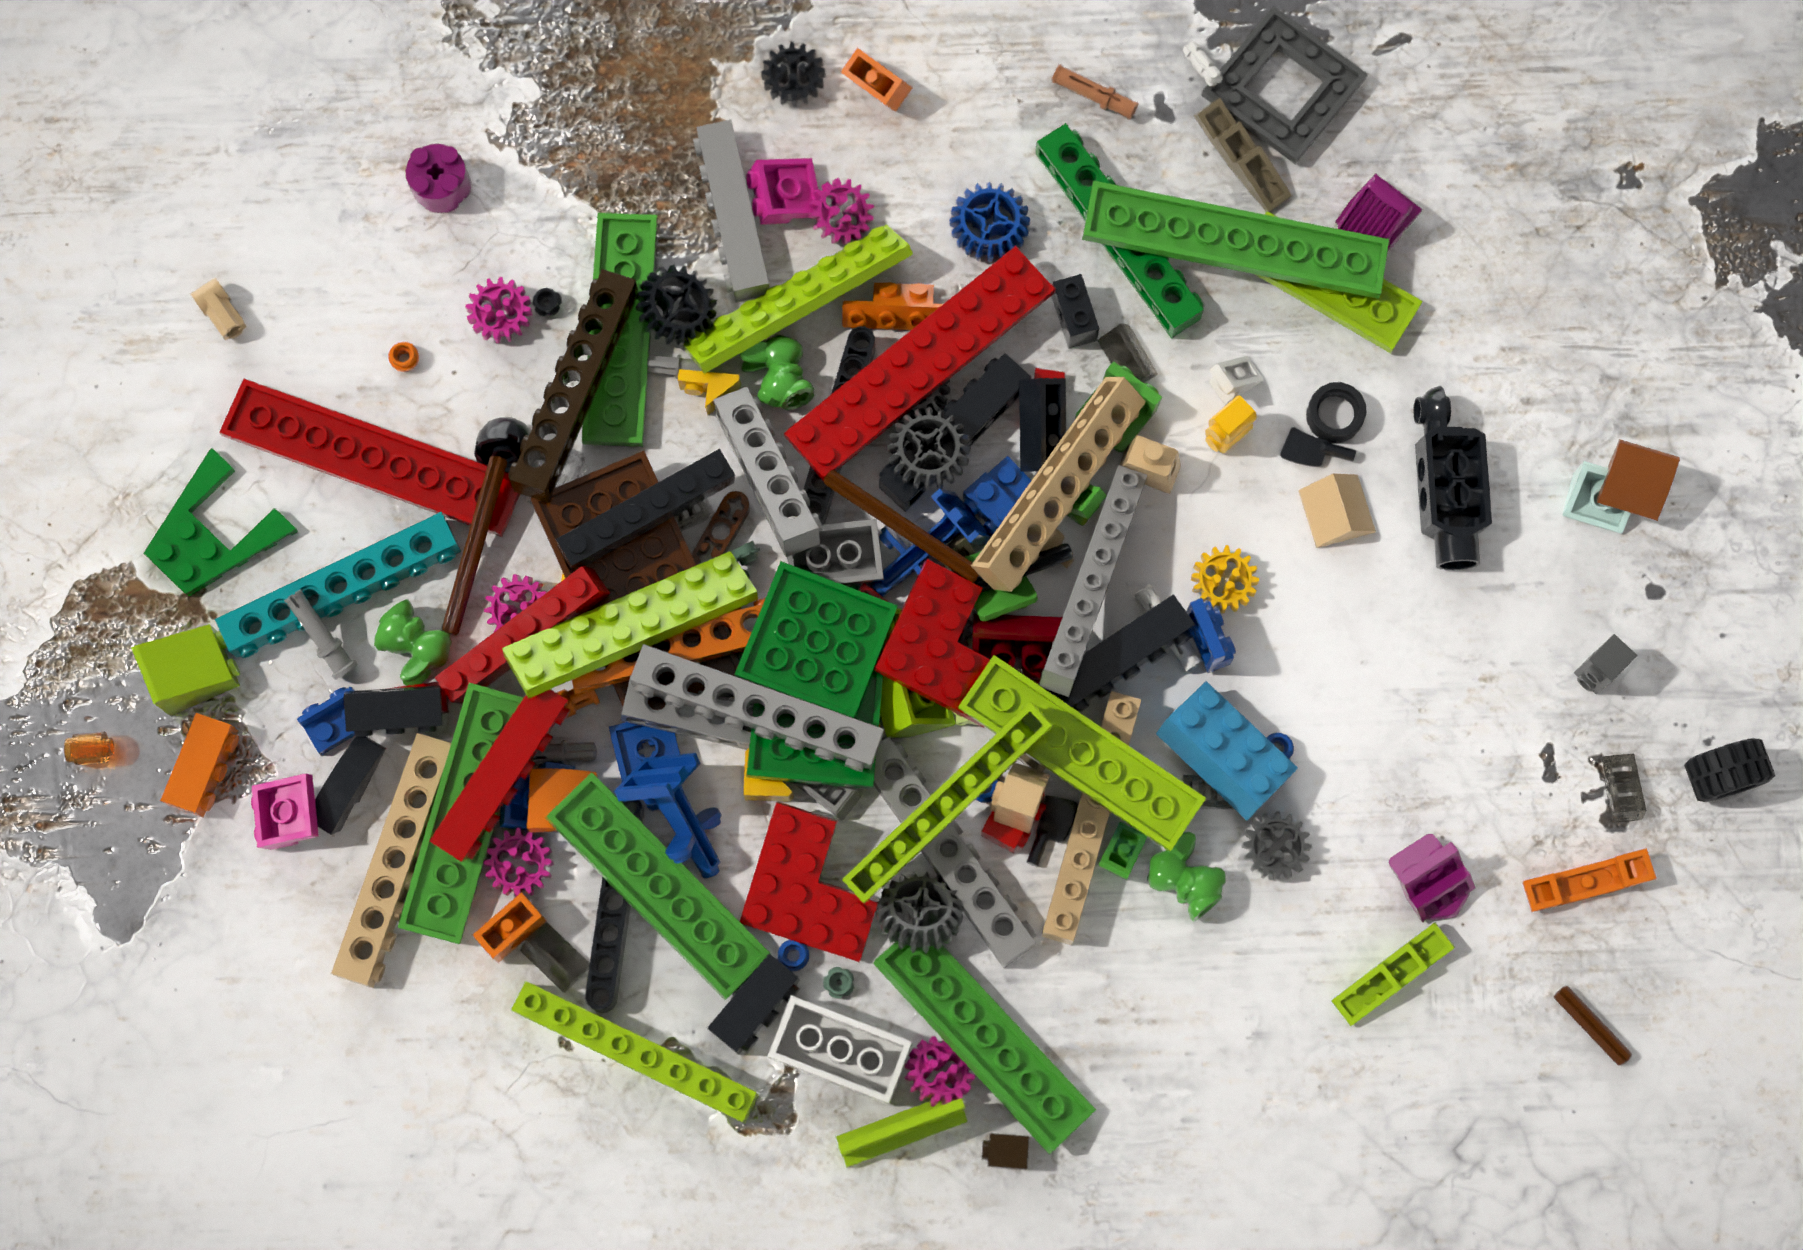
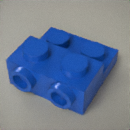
M1007 456L990 472L982 474L963 491V499L965 500L963 505L969 509L973 516L978 514L985 521L983 524L990 535H993L1032 480L1024 472H1020V468Z
M1202 598L1190 602L1186 612L1195 623L1194 631L1191 634L1207 673L1231 665L1234 659L1233 654H1236L1232 639L1229 636L1225 637L1221 626L1224 625L1219 609H1213L1211 602L1204 603Z

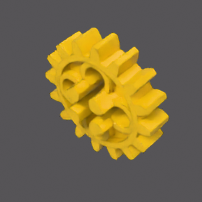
M1225 545L1223 552H1219L1216 546L1213 547L1211 556L1205 552L1202 553L1200 558L1203 563L1196 562L1193 567L1199 573L1191 575V581L1198 582V584L1193 586V593L1201 592L1200 598L1203 599V602L1206 600L1210 601L1213 608L1215 605L1220 606L1221 613L1225 612L1227 606H1230L1232 611L1236 612L1239 608V602L1247 606L1249 603L1247 596L1254 597L1257 591L1251 586H1255L1259 582V578L1252 576L1256 573L1257 566L1249 567L1248 565L1251 556L1248 555L1241 558L1240 548L1234 553H1230L1229 545ZM1233 562L1236 568L1232 570L1228 582L1222 591L1223 596L1217 597L1213 591L1217 589L1227 569V563ZM1213 569L1215 575L1210 577L1206 574L1205 570ZM1241 582L1244 589L1237 590L1235 584Z

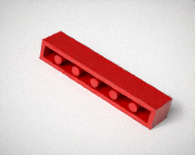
M581 566L434 678L451 703L463 704L469 683L488 687L511 669L504 657L503 647L586 613L610 595V592L594 569Z
M551 689L529 699L525 695L429 840L431 843L461 862H465L467 858L474 859L483 845L479 842V839L485 830L490 833L498 823L500 816L497 815V812L502 804L508 806L518 792L514 786L520 777L526 779L536 763L531 760L538 750L542 753L546 750L553 739V736L549 733L555 724L561 726L571 710L567 708L570 703L567 699Z

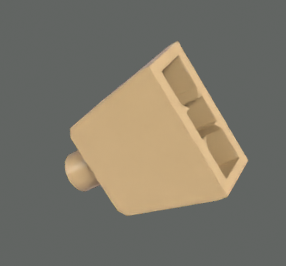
M1136 436L1129 443L1119 464L1120 466L1147 474L1144 485L1168 494L1172 491L1181 467L1179 453L1176 449L1141 436Z

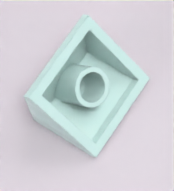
M1584 461L1573 473L1563 516L1622 534L1631 513L1597 503V497L1608 473V468Z

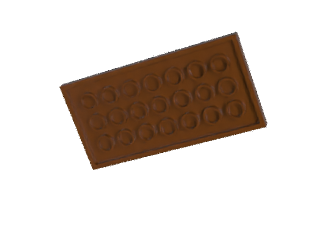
M645 451L556 487L549 503L530 498L565 578L571 575L572 571L559 551L556 539L658 483ZM675 517L585 566L595 570L610 592V595L590 610L696 566ZM723 625L717 626L713 630L716 638L720 640L728 638ZM688 633L682 639L683 643L688 647H696L701 642L699 636L694 633ZM665 641L658 642L652 646V648L667 653L670 650L669 644ZM635 652L622 659L628 663H633L637 661L639 652ZM737 654L698 664L735 676L740 661ZM664 672L658 677V683L668 685L674 681L675 675L671 672ZM629 681L613 685L622 707ZM695 682L688 687L687 692L698 694V691L705 690V686L702 683ZM653 697L648 700V705L653 710H661L665 707V702L659 697Z

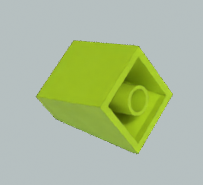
M210 624L131 647L153 704L170 716L240 686L236 677L240 675L237 663L234 658H228L225 650L227 646L220 631H217Z

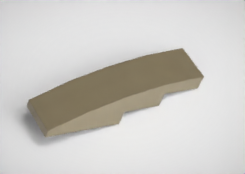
M1221 98L1214 100L1194 115V118L1226 164L1266 212L1272 211L1292 196L1261 146L1256 147L1242 123L1235 122Z

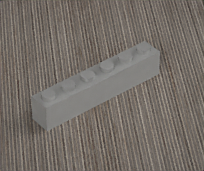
M732 120L696 127L698 138L693 139L696 156H703L705 164L700 165L699 169L702 182H709L711 192L705 193L708 209H715L717 219L711 220L715 238L721 237L723 246L717 248L721 265L727 264L729 274L724 275L727 292H734L735 301L762 296L770 288Z

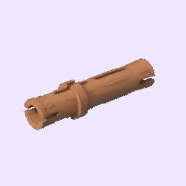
M1061 64L1058 65L1052 76L1053 83H1057L1078 95L1100 104V108L1105 111L1110 109L1131 120L1137 110L1138 102L1116 93L1115 88L1111 86L1106 88L1063 67Z

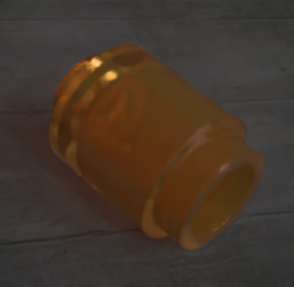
M106 732L74 734L71 738H66L64 742L66 761L68 763L74 762L75 765L107 763L110 756L114 755V741L112 737L108 738Z

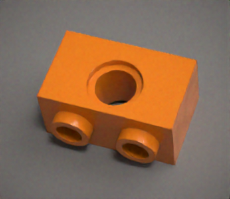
M859 48L855 50L841 70L843 75L895 112L913 88Z
M521 892L473 934V937L492 959L499 963L547 920Z

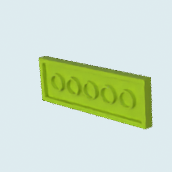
M1268 211L1265 213V215L1276 217ZM1257 275L1390 354L1423 302L1383 279L1381 295L1377 299Z

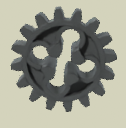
M1276 811L1273 819H1270L1269 815L1264 813L1261 816L1262 823L1254 819L1251 823L1254 831L1246 830L1244 833L1250 839V841L1242 843V848L1249 849V853L1244 856V860H1253L1254 864L1251 870L1262 869L1261 878L1263 879L1271 873L1273 880L1278 881L1283 873L1284 877L1288 880L1292 877L1291 869L1297 873L1301 872L1303 868L1299 862L1307 863L1310 857L1304 854V851L1312 849L1311 844L1304 842L1310 833L1300 832L1299 829L1303 825L1302 821L1297 822L1295 825L1291 823L1292 814H1289L1285 819H1281L1280 811ZM1268 830L1271 834L1270 839H1263L1260 832ZM1284 831H1290L1293 834V840H1287L1280 848L1281 850L1273 853L1269 862H1264L1260 858L1261 852L1266 853L1273 845V842L1276 843L1280 840ZM1283 853H1290L1293 856V862H1285L1283 860Z

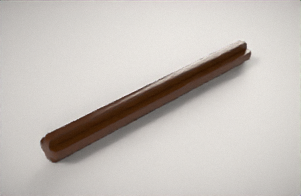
M491 456L489 459L441 628L442 631L449 634L457 635L460 631L507 466V460L502 457Z
M831 470L825 477L824 484L965 579L974 583L980 576L971 567V561L835 470Z

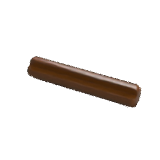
M1564 986L1555 993L1554 999L1617 1065H1623L1631 1058L1632 1053L1569 986Z

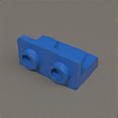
M342 687L330 694V699L320 705L315 703L308 706L302 711L303 715L297 718L299 724L305 729L318 754L321 756L354 737V731L346 732L344 693L346 691H355L352 687L347 689Z

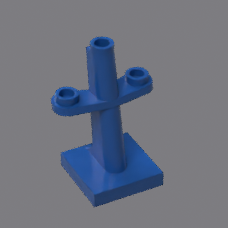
M939 488L930 496L945 515L927 533L945 545L960 532L970 543L984 546L987 544L992 535H990L976 516H973L969 509L963 505V501L955 492ZM886 525L881 529L882 533L879 535V539L887 548L892 549L895 547L901 555L883 570L884 580L871 583L874 590L882 597L913 571H916L919 575L923 563L932 557L914 544L908 548L900 537Z
M697 753L645 758L614 790L618 801L653 798L676 834L665 850L668 858L672 859L674 863H682L691 857L702 878H711L717 875L720 871L718 865L721 862L704 830L717 827L721 823L720 818L722 814L718 808L711 807L702 810L696 815L682 789V784L701 764Z

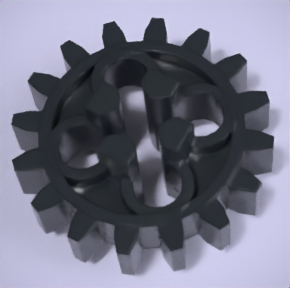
M790 42L788 49H785L780 44L778 53L774 51L769 52L770 60H763V68L765 70L761 71L762 80H764L765 91L771 90L770 95L773 100L780 96L781 105H785L787 100H792L793 107H796L797 101L800 99L805 104H808L809 95L815 98L818 97L817 88L824 87V80L822 78H825V68H822V57L816 58L815 49L807 52L806 44L802 43L800 48H795L794 42ZM780 63H786V64L789 66V71H790L789 78H788V69H787V66H786L785 64H780ZM798 72H799V81H800L802 84H807V85L802 86V85L799 84L798 78H797V75H796Z

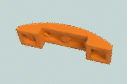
M1645 848L1619 855L1612 859L1525 880L1522 883L1531 912H1536L1656 880L1657 878L1648 850Z

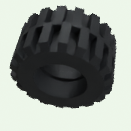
M1757 738L1737 741L1692 757L1684 764L1696 799L1701 802L1722 799L1768 783L1776 776L1762 739Z

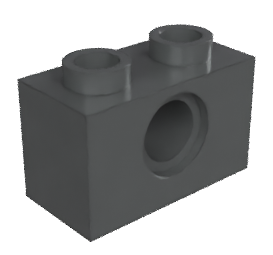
M1613 634L1574 674L1578 677L1577 681L1584 689L1597 694L1610 684L1638 655L1617 635Z

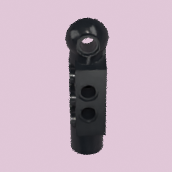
M1440 385L1428 390L1423 397H1416L1413 407L1414 421L1416 424H1422L1424 429V436L1415 444L1421 533L1434 539L1436 567L1438 569L1462 570L1480 565L1478 534L1492 524L1486 435L1476 428L1447 427L1451 417V402L1449 397L1446 396L1444 388Z

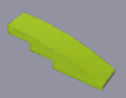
M1434 922L1331 1001L1348 1024L1352 1026L1452 951L1455 946L1439 925Z

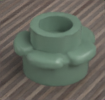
M752 540L731 552L735 559L743 566L758 559L756 552L760 551V547L757 548Z
M834 967L828 971V976L824 977V989L828 990L829 995L836 999H841L844 995L848 996L854 990V976L848 969L843 970L841 967ZM837 980L842 981L841 986L836 985Z

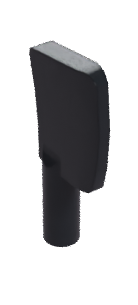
M1295 427L1290 429L1280 452L1282 459L1312 467H1320L1325 454L1352 462L1356 454L1354 449L1328 443L1327 440L1309 435Z
M1045 796L1044 804L1047 806L1042 813L1036 831L1037 835L1026 863L1038 867L1048 840L1057 843L1064 841L1073 825L1078 805L1075 801Z

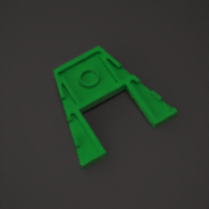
M213 448L208 451L143 553L188 597L222 578V574L234 567H240L249 562V558L263 550L271 549L277 545L278 541L290 534L293 536L298 532L274 508L239 543L229 550L191 513L235 472L233 467Z

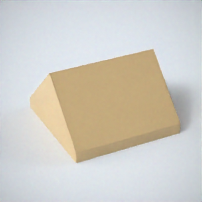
M1333 473L1298 491L1316 548L1376 532L1358 474Z

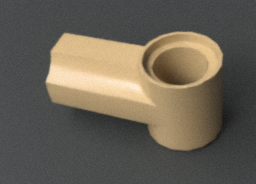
M216 277L190 293L201 311L210 318L224 340L236 338L247 327L242 317L230 303V297Z

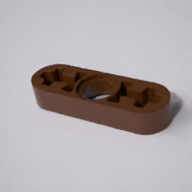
M731 491L724 496L692 552L696 565L701 564L699 555H706L710 549V544L706 543L707 540L716 546L711 552L712 559L727 553L750 512L749 500L744 493ZM737 500H741L743 509L742 511L739 509L735 510L732 520L736 521V523L733 524L727 519L731 513L729 503H736ZM717 525H726L730 529V534L727 538L718 540L712 535L713 529Z

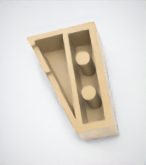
M1015 762L1007 773L1004 783L998 781L994 790L990 809L995 812L994 821L1030 833L1050 774Z

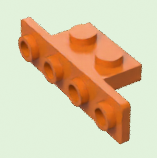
M874 282L873 301H843L842 326L844 328L864 326L869 329L912 330L943 304L933 303L934 285Z

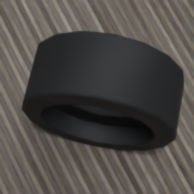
M1330 382L1321 386L1312 395L1306 410L1307 424L1312 433L1320 439L1327 440L1329 443H1343L1352 439L1361 429L1367 414L1366 402L1361 393L1352 385L1343 382ZM1337 396L1349 402L1354 409L1352 422L1343 429H1334L1324 424L1318 412L1319 406L1324 399Z

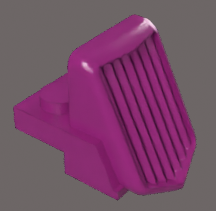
M1375 173L1348 202L1335 223L1338 225L1337 229L1389 239V251L1423 209Z
M1433 834L1423 836L1389 859V865L1398 878L1407 901L1422 923L1427 919L1441 920L1456 917L1467 901L1469 892L1476 889L1472 876L1463 865L1460 853L1455 845L1450 842L1442 846Z

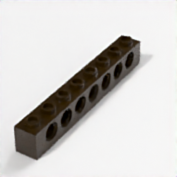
M604 269L601 270L598 279H593L589 289V300L587 304L581 306L578 313V325L568 335L566 343L568 348L564 356H560L557 360L553 382H548L544 390L543 405L541 409L537 408L533 415L532 430L522 440L520 446L521 455L518 462H513L510 467L508 478L514 492L549 503L637 300L638 287L636 279ZM604 304H612L610 308H600ZM595 329L602 330L598 334H589L592 330ZM583 355L590 356V358H588L587 360H578V358ZM571 381L579 382L574 387L566 386ZM558 408H568L563 413H555ZM548 434H556L551 440L543 439ZM537 460L545 461L539 467L531 466Z

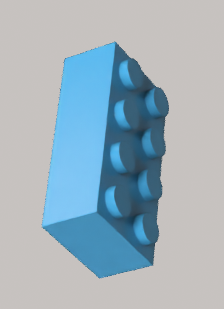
M1207 681L1182 703L1156 732V735L1247 821L1298 769L1291 760Z

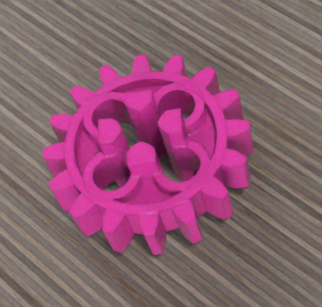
M839 178L833 180L832 185L827 181L821 185L822 190L818 189L813 193L818 200H813L809 203V206L815 209V212L811 213L809 218L817 220L813 229L821 228L823 230L821 234L822 239L828 235L832 236V244L837 243L840 238L844 245L848 244L851 238L854 241L860 239V232L866 233L870 229L865 223H869L874 219L872 215L868 214V211L873 209L874 205L866 204L865 201L869 198L870 194L862 195L860 193L861 184L854 188L851 187V179L844 181L843 185ZM846 195L851 196L853 204L843 210L842 214L844 216L835 222L836 228H833L829 220L840 212L839 207L847 202L848 197ZM826 198L832 200V207L826 204ZM851 216L856 218V225L851 224Z
M499 277L497 284H493L490 278L487 279V286L485 288L477 284L476 287L479 293L477 295L470 293L469 298L473 304H467L465 307L467 312L470 313L467 316L469 324H474L472 327L476 334L482 332L483 339L486 341L493 336L496 343H499L503 336L506 337L508 342L512 341L511 334L514 332L521 336V325L525 327L530 325L525 316L533 315L531 307H528L532 304L529 296H524L526 294L524 287L520 286L516 289V283L512 279L508 284H505L503 277ZM505 294L511 295V297H510L509 299H508V297H506V298H504L503 301L501 302V298H502L503 295H505ZM485 301H490L493 304L494 308L498 310L496 312V315L491 305L485 304L483 305L484 307H482V303ZM504 306V309L509 316L515 315L514 313H516L517 317L514 319H508L504 311L501 310L502 307ZM497 317V323L494 326H488V322H495Z
M513 574L512 582L503 577L501 578L502 587L495 585L491 587L495 595L494 597L486 596L485 599L491 602V607L485 608L484 612L492 614L487 624L497 625L494 632L505 624L506 616L511 615L510 618L512 619L518 615L515 606L504 602V596L510 593L509 599L521 603L520 608L524 610L547 593V591L540 592L543 586L541 582L536 581L532 584V577L525 576L522 580L520 575ZM531 591L532 599L527 602L525 594Z
M517 828L515 836H512L506 830L504 831L505 839L501 841L495 837L493 841L497 845L496 848L487 849V853L492 857L485 860L483 864L492 870L488 871L485 875L488 879L496 878L492 886L496 890L504 886L502 893L506 896L512 890H514L515 896L519 895L523 890H526L532 896L534 895L533 887L537 885L543 889L545 886L541 879L543 877L551 878L552 876L546 870V867L554 865L553 860L546 859V856L550 855L552 850L549 847L541 848L545 840L539 837L534 841L535 833L528 831L526 836H524L523 831ZM526 843L530 844L529 852H525L522 855L520 847ZM504 852H508L515 860H520L522 857L530 866L538 864V871L535 874H529L522 866L516 868L507 860L500 862L499 857ZM516 871L517 880L509 883L507 880L508 875Z
M932 1036L928 1043L925 1040H921L916 1046L917 1048H913L908 1054L911 1059L907 1060L904 1067L911 1071L907 1073L905 1080L914 1082L910 1091L915 1092L919 1090L921 1092L919 1097L921 1102L928 1097L932 1107L939 1100L944 1105L963 1098V1095L970 1091L971 1087L969 1084L975 1079V1075L968 1073L971 1069L944 1040L938 1043L936 1036ZM926 1055H930V1056H932L934 1059H931V1060L929 1061V1060L927 1059V1056H926ZM948 1060L955 1063L946 1072L938 1073L931 1083L924 1080L933 1071L941 1070ZM950 1082L953 1088L947 1087L946 1084Z

